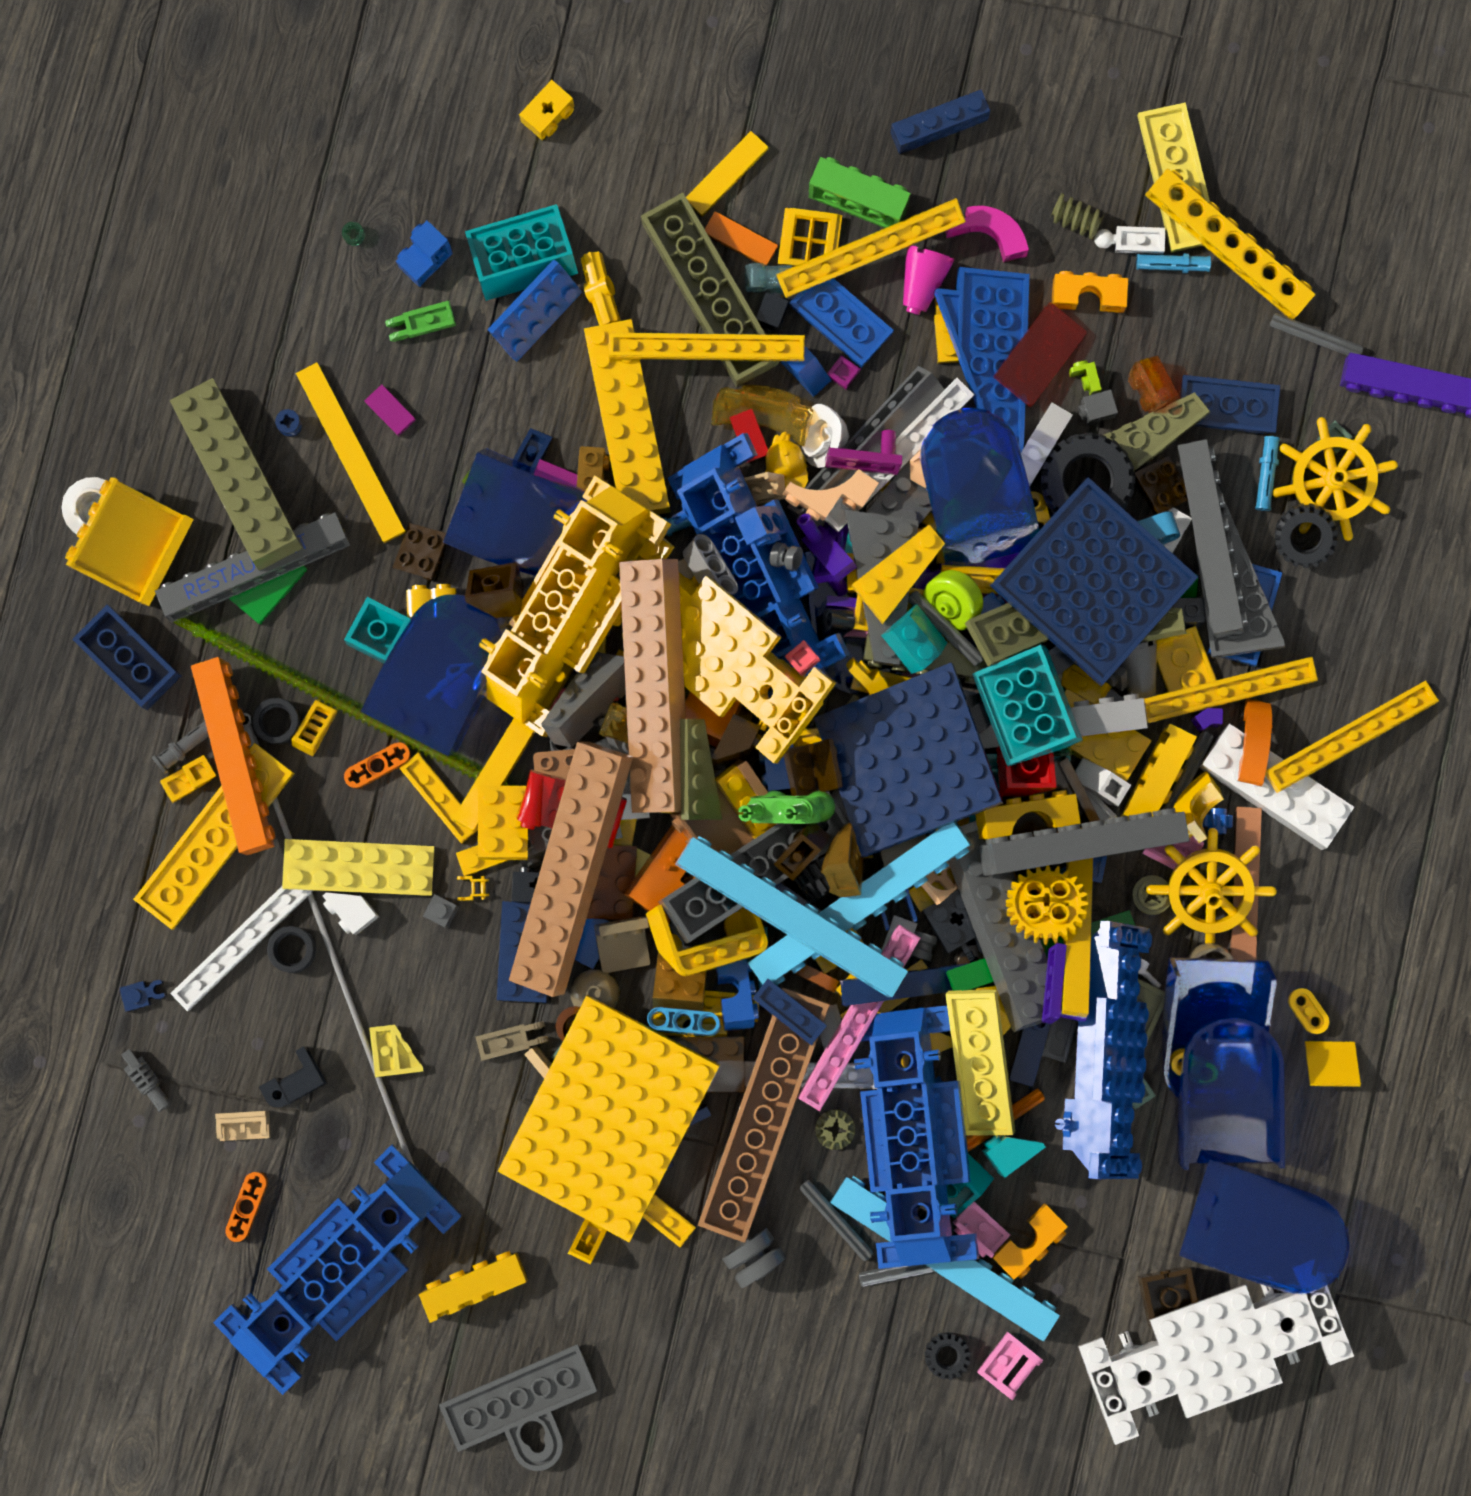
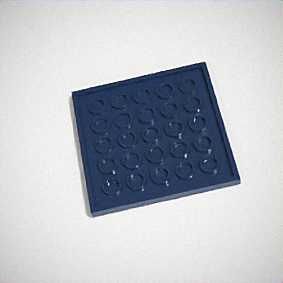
M1087 478L990 586L1096 683L1102 686L1198 576L1090 478Z
M952 662L814 717L821 740L832 738L836 746L839 770L842 773L843 785L838 790L849 822L852 824L856 834L857 845L862 857H867L1003 804L987 755Z

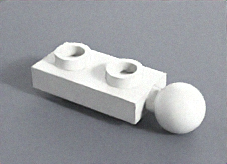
M1117 226L1116 234H1112L1107 229H1101L1095 234L1094 242L1102 249L1115 244V252L1164 254L1165 228Z

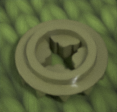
M1149 875L1141 878L1132 890L1133 902L1138 910L1143 913L1157 915L1169 907V895H1156L1160 903L1153 899L1145 903L1144 901L1148 894L1144 887L1169 884L1159 876Z
M829 1110L819 1117L815 1128L816 1136L819 1142L826 1148L832 1150L843 1149L852 1142L855 1135V1125L852 1118L844 1111ZM838 1119V1126L846 1130V1132L838 1133L835 1141H833L832 1132L824 1128L832 1127L835 1120Z

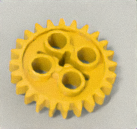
M1049 865L1046 866L1045 871H1041L1040 867H1036V873H1032L1027 869L1026 878L1019 874V883H1011L1013 890L1007 891L1009 899L1006 900V907H1008L1007 916L1011 917V925L1018 924L1016 926L1017 933L1024 930L1025 939L1033 935L1034 943H1037L1039 938H1043L1044 944L1047 945L1049 938H1052L1055 944L1058 943L1059 936L1066 941L1068 939L1067 932L1075 935L1076 927L1082 928L1083 921L1081 919L1087 918V912L1084 910H1088V902H1086L1087 893L1082 892L1084 885H1076L1077 876L1069 879L1068 870L1060 874L1059 866L1053 872L1050 870ZM1031 890H1038L1040 894L1031 895L1029 892ZM1056 891H1063L1066 894L1063 896H1057L1054 893ZM1031 913H1037L1040 915L1038 918L1035 919L1028 917V915ZM1056 914H1063L1065 918L1056 919L1053 916Z

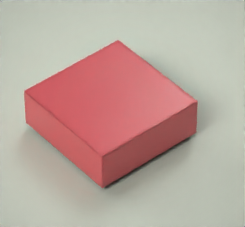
M804 640L785 656L801 676L821 661Z

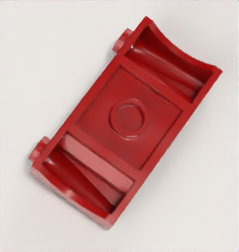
M530 770L526 789L516 819L521 822L520 826L534 830L535 826L541 827V825L553 828L566 783L565 779ZM625 797L621 798L607 848L613 847L627 803Z

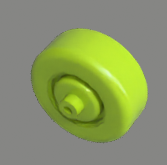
M947 570L939 573L926 585L923 592V597L958 631L966 629L965 623L969 619L981 615L983 610V596L978 585L968 575L960 571Z

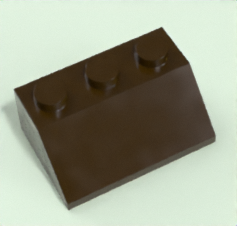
M669 1037L720 1065L706 1093H745L746 1044L744 1037Z

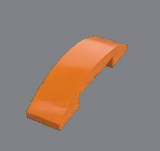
M1247 698L1243 720L1246 721L1243 754L1239 761L1238 781L1262 786L1271 743L1272 708L1270 703Z

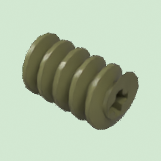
M1064 193L1060 194L1051 216L1054 215L1053 223L1055 224L1063 219V228H1066L1071 223L1072 232L1080 227L1081 236L1089 231L1090 240L1095 237L1104 215L1101 218L1099 217L1100 209H1096L1091 214V205L1082 210V201L1073 206V197H1070L1065 202Z

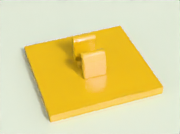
M1305 1041L1310 1086H1361L1355 1042Z

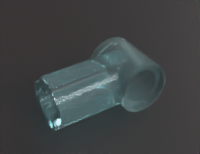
M762 263L745 265L746 291L763 292L767 288H781L776 274L792 268V265L766 266V264Z

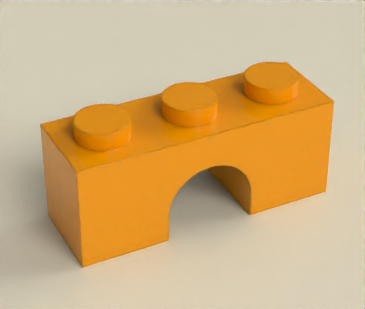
M1061 271L1059 274H1055L1053 279L1051 308L1076 310L1078 296L1084 292H1092L1099 298L1100 311L1124 313L1127 307L1128 278H1122V275L1109 274L1107 277H1101L1097 273L1091 272L1084 273L1083 275H1074L1071 271Z
M1043 1204L1027 1220L1035 1231V1240L1032 1245L1020 1248L1008 1239L992 1257L1014 1280L1017 1277L1023 1278L1031 1269L1029 1265L1035 1259L1040 1261L1049 1252L1046 1248L1053 1241L1057 1244L1067 1234L1064 1230L1068 1226L1046 1204Z

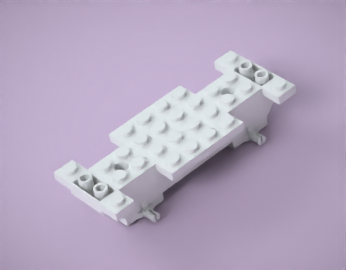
M1312 1259L1292 1267L1299 1289L1274 1293L1270 1279L1259 1282L1265 1297L1254 1304L1246 1285H1242L1150 1319L1149 1321L1157 1341H1151L1143 1345H1133L1129 1331L1124 1332V1334L1120 1333L1119 1336L1124 1349L1113 1356H1109L1102 1337L1079 1345L1078 1348L1114 1444L1116 1445L1139 1436L1130 1411L1146 1406L1149 1417L1154 1416V1414L1157 1415L1159 1412L1155 1402L1177 1394L1186 1418L1206 1412L1283 1383L1273 1358L1287 1354L1290 1365L1295 1364V1362L1298 1363L1300 1359L1296 1350L1319 1341L1329 1365L1354 1357L1318 1260ZM1289 1317L1292 1321V1327L1288 1331H1283L1280 1326L1281 1321ZM1143 1370L1148 1371L1150 1374L1149 1381L1145 1384H1140L1137 1380L1138 1374Z

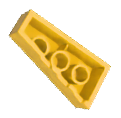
M1172 724L1163 729L1121 817L1128 816L1129 820V815L1159 811L1163 803L1167 804L1173 792L1170 788L1174 781L1177 782L1183 772L1181 767L1184 761L1188 760L1194 749L1192 745L1197 736Z
M509 1250L497 1255V1261L488 1264L487 1260L473 1265L474 1270L465 1274L464 1270H460L449 1275L451 1279L449 1281L441 1283V1280L438 1279L427 1284V1290L420 1293L419 1297L429 1322H434L441 1316L450 1315L460 1311L465 1306L479 1303L492 1295L495 1296L526 1283L528 1279L518 1253L511 1255Z

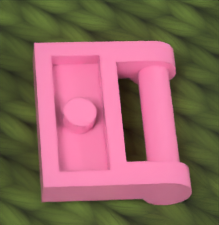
M1007 1332L977 1370V1373L1013 1400L1017 1395L1015 1392L1035 1366H1039L1042 1363L1043 1359ZM1024 1354L1029 1359L1009 1385L1006 1386L1003 1380Z

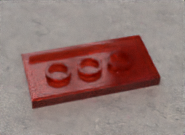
M1049 302L993 377L1031 407L1072 354L1087 331L1052 302Z

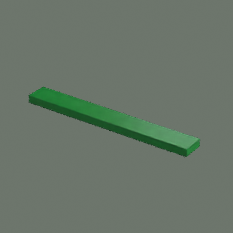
M1130 910L1092 922L1091 937L1100 929L1101 921H1112L1135 926ZM1059 936L1058 943L1064 944V939ZM1049 938L1047 945L1044 944L1043 940H1040L1047 959L1049 948L1055 945L1052 938ZM985 958L946 972L953 991L973 990L994 983Z

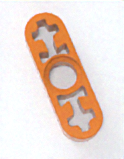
M394 743L349 767L345 771L344 780L351 788H362L405 764L411 758V751L403 743ZM396 748L406 751L403 754L404 759L394 758L390 760L394 764L392 766H389L388 760L383 756L387 753L388 757H392L396 754ZM382 759L385 766L381 772L376 773L372 771L371 763L373 760ZM366 765V769L372 777L368 778L367 774H364L359 778V783L355 781L350 782V779L353 777L352 772L355 771L360 774L365 771L362 766Z
M252 1172L244 1179L226 1226V1236L233 1242L243 1241L250 1234L268 1187V1179L262 1172ZM257 1176L260 1177L259 1182L262 1183V1187H257L254 1191V1195H259L258 1199L251 1195H245V1191L248 1193L252 1191L253 1184L250 1183V1180L256 1179ZM245 1199L252 1201L254 1209L250 1214H245L240 1209V1204ZM236 1215L241 1218H249V1222L243 1221L241 1225L244 1234H239L235 1237V1231L232 1230V1227L238 1226L240 1219L235 1218Z

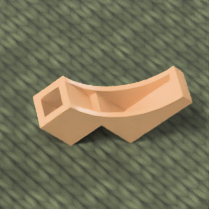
M858 469L848 481L835 488L809 490L790 482L782 494L786 496L785 500L795 507L800 505L806 509L805 513L809 514L812 519L824 521L839 498L843 499L842 503L851 510L858 509L860 511L879 482Z

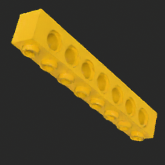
M1167 168L1147 191L1145 196L1195 239L1200 241L1202 245L1285 316L1291 319L1297 317L1315 296L1311 291L1312 287L1307 282L1299 281L1293 276L1294 272L1288 266L1279 264L1271 251L1256 244L1257 240L1251 234H1244L1238 228L1236 221L1230 217H1224L1219 212L1220 209L1216 204L1203 199L1201 192L1192 185L1189 187L1182 181L1183 177L1181 174ZM1172 190H1176L1181 194L1180 201H1176L1171 197ZM1189 207H1197L1200 215L1197 217L1191 215ZM1208 222L1216 223L1218 231H1210ZM1227 237H1231L1236 241V248H1231L1227 245ZM1245 253H1250L1254 256V264L1246 262ZM1264 269H1269L1272 271V280L1266 279L1264 277ZM1282 284H1286L1291 288V295H1285L1282 292Z

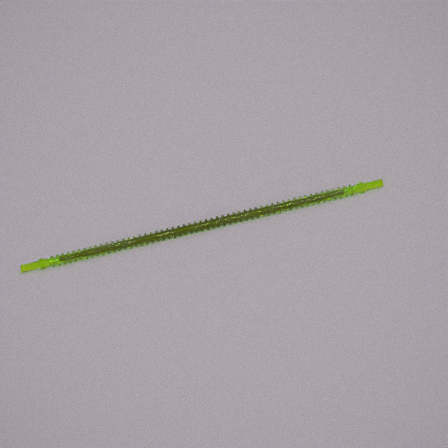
M180 618L173 622L192 632V636L205 639L207 644L212 642L213 647L217 645L219 650L223 648L225 653L231 652V656L237 655L238 660L243 658L244 663L249 661L250 666L254 664L256 669L262 668V672L268 671L269 676L274 674L275 679L280 677L281 682L285 680L287 685L293 684V688L299 687L300 692L305 690L306 695L311 693L312 698L318 697V701L324 700V704L330 703L331 708L336 706L337 711L342 709L343 714L349 713V717L355 716V720L361 719L362 724L367 722L368 727L373 725L374 730L380 729V732H386L388 737L392 735L394 740L398 738L400 743L405 742L406 746L411 745L413 750L417 748L419 753L423 751L425 756L429 754L431 759L437 758V762L443 761L444 766L449 764L450 769L454 767L456 772L462 771V775L468 774L469 779L474 777V781H476L483 768L477 769V765L471 766L470 762L465 763L464 758L459 760L458 755L453 757L451 752L446 753L445 749L440 750L438 745L434 747L432 742L426 743V739L420 740V736L414 737L413 732L408 734L407 729L403 731L401 726L395 727V723L389 724V720L383 721L382 716L377 718L376 713L372 715L370 710L364 711V707L358 708L357 703L352 705L351 700L346 702L345 697L339 698V694L333 695V691L327 692L326 687L321 689L320 684L315 686L314 681L308 682V678L302 679V676H296L294 671L290 673L289 668L284 670L282 665L277 666L276 662L271 663L269 658L265 660L263 655L259 657L257 652L253 654L251 649L246 650L245 646L240 647L238 642L234 644L232 639L228 641L226 636L222 638L220 633L215 634L214 630H207L201 623L195 624L186 618ZM508 781L503 786H509Z

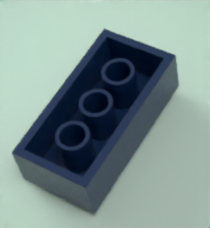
M108 604L72 639L140 707L147 711L182 676Z

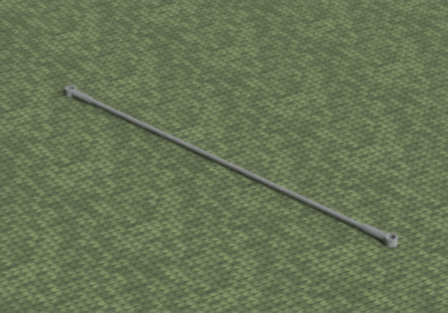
M243 713L244 717L247 716L249 718V722L243 725L244 731L249 734L251 740L249 747L251 748L254 743L258 745L259 743L252 727L253 718L249 714ZM276 797L272 803L286 839H292ZM312 892L308 896V900L374 1073L371 1047ZM377 1077L375 1079L403 1154L414 1165L382 1077Z

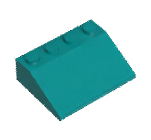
M557 204L465 231L486 301L525 290L553 259L563 267L569 276L578 274Z
M1042 645L1036 646L972 674L1007 766L1040 757L1083 741L1048 648Z

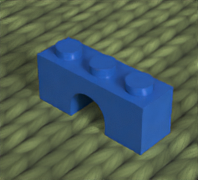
M751 958L716 968L718 984H732L739 991L736 996L721 1000L724 1031L754 1028L755 1019H759L757 1004H752L751 997L755 995L754 980L749 981L748 972H752V968L748 964Z

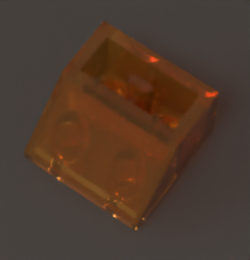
M1158 356L1142 359L1134 363L1129 373L1128 381L1134 391L1137 390L1141 396L1139 401L1145 412H1156L1180 399Z

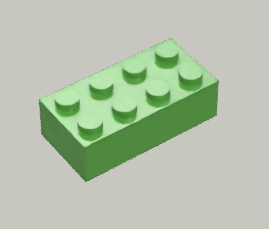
M820 157L809 183V198L883 228L903 221L909 206L911 193L907 192L905 187L897 184L894 186L889 185L878 176L872 175L869 177L862 174L860 169L849 166V168L840 165L839 161L830 157L826 159Z

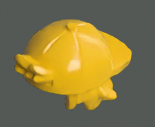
M787 432L781 433L780 436L775 435L765 457V473L783 474L785 489L790 482L805 488L808 482V472L806 469V459L801 448L790 441V434H787Z

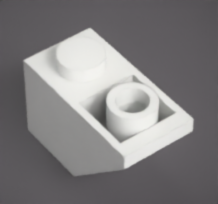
M1085 758L1081 759L1075 769L1083 788L1109 805L1119 806L1131 784L1111 771Z
M325 893L322 895L326 900L323 903L332 915L336 912L341 919L338 923L347 934L350 932L354 935L359 934L379 917L362 896Z

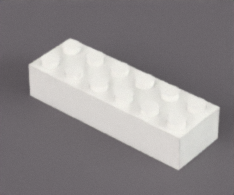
M1231 724L1227 725L1201 762L1199 768L1204 772L1207 771L1210 776L1256 807L1262 808V811L1320 850L1328 848L1354 807L1309 776L1279 793H1276L1266 776L1262 786L1238 781L1239 761L1243 754L1244 733ZM1270 750L1266 770L1283 761L1282 758Z

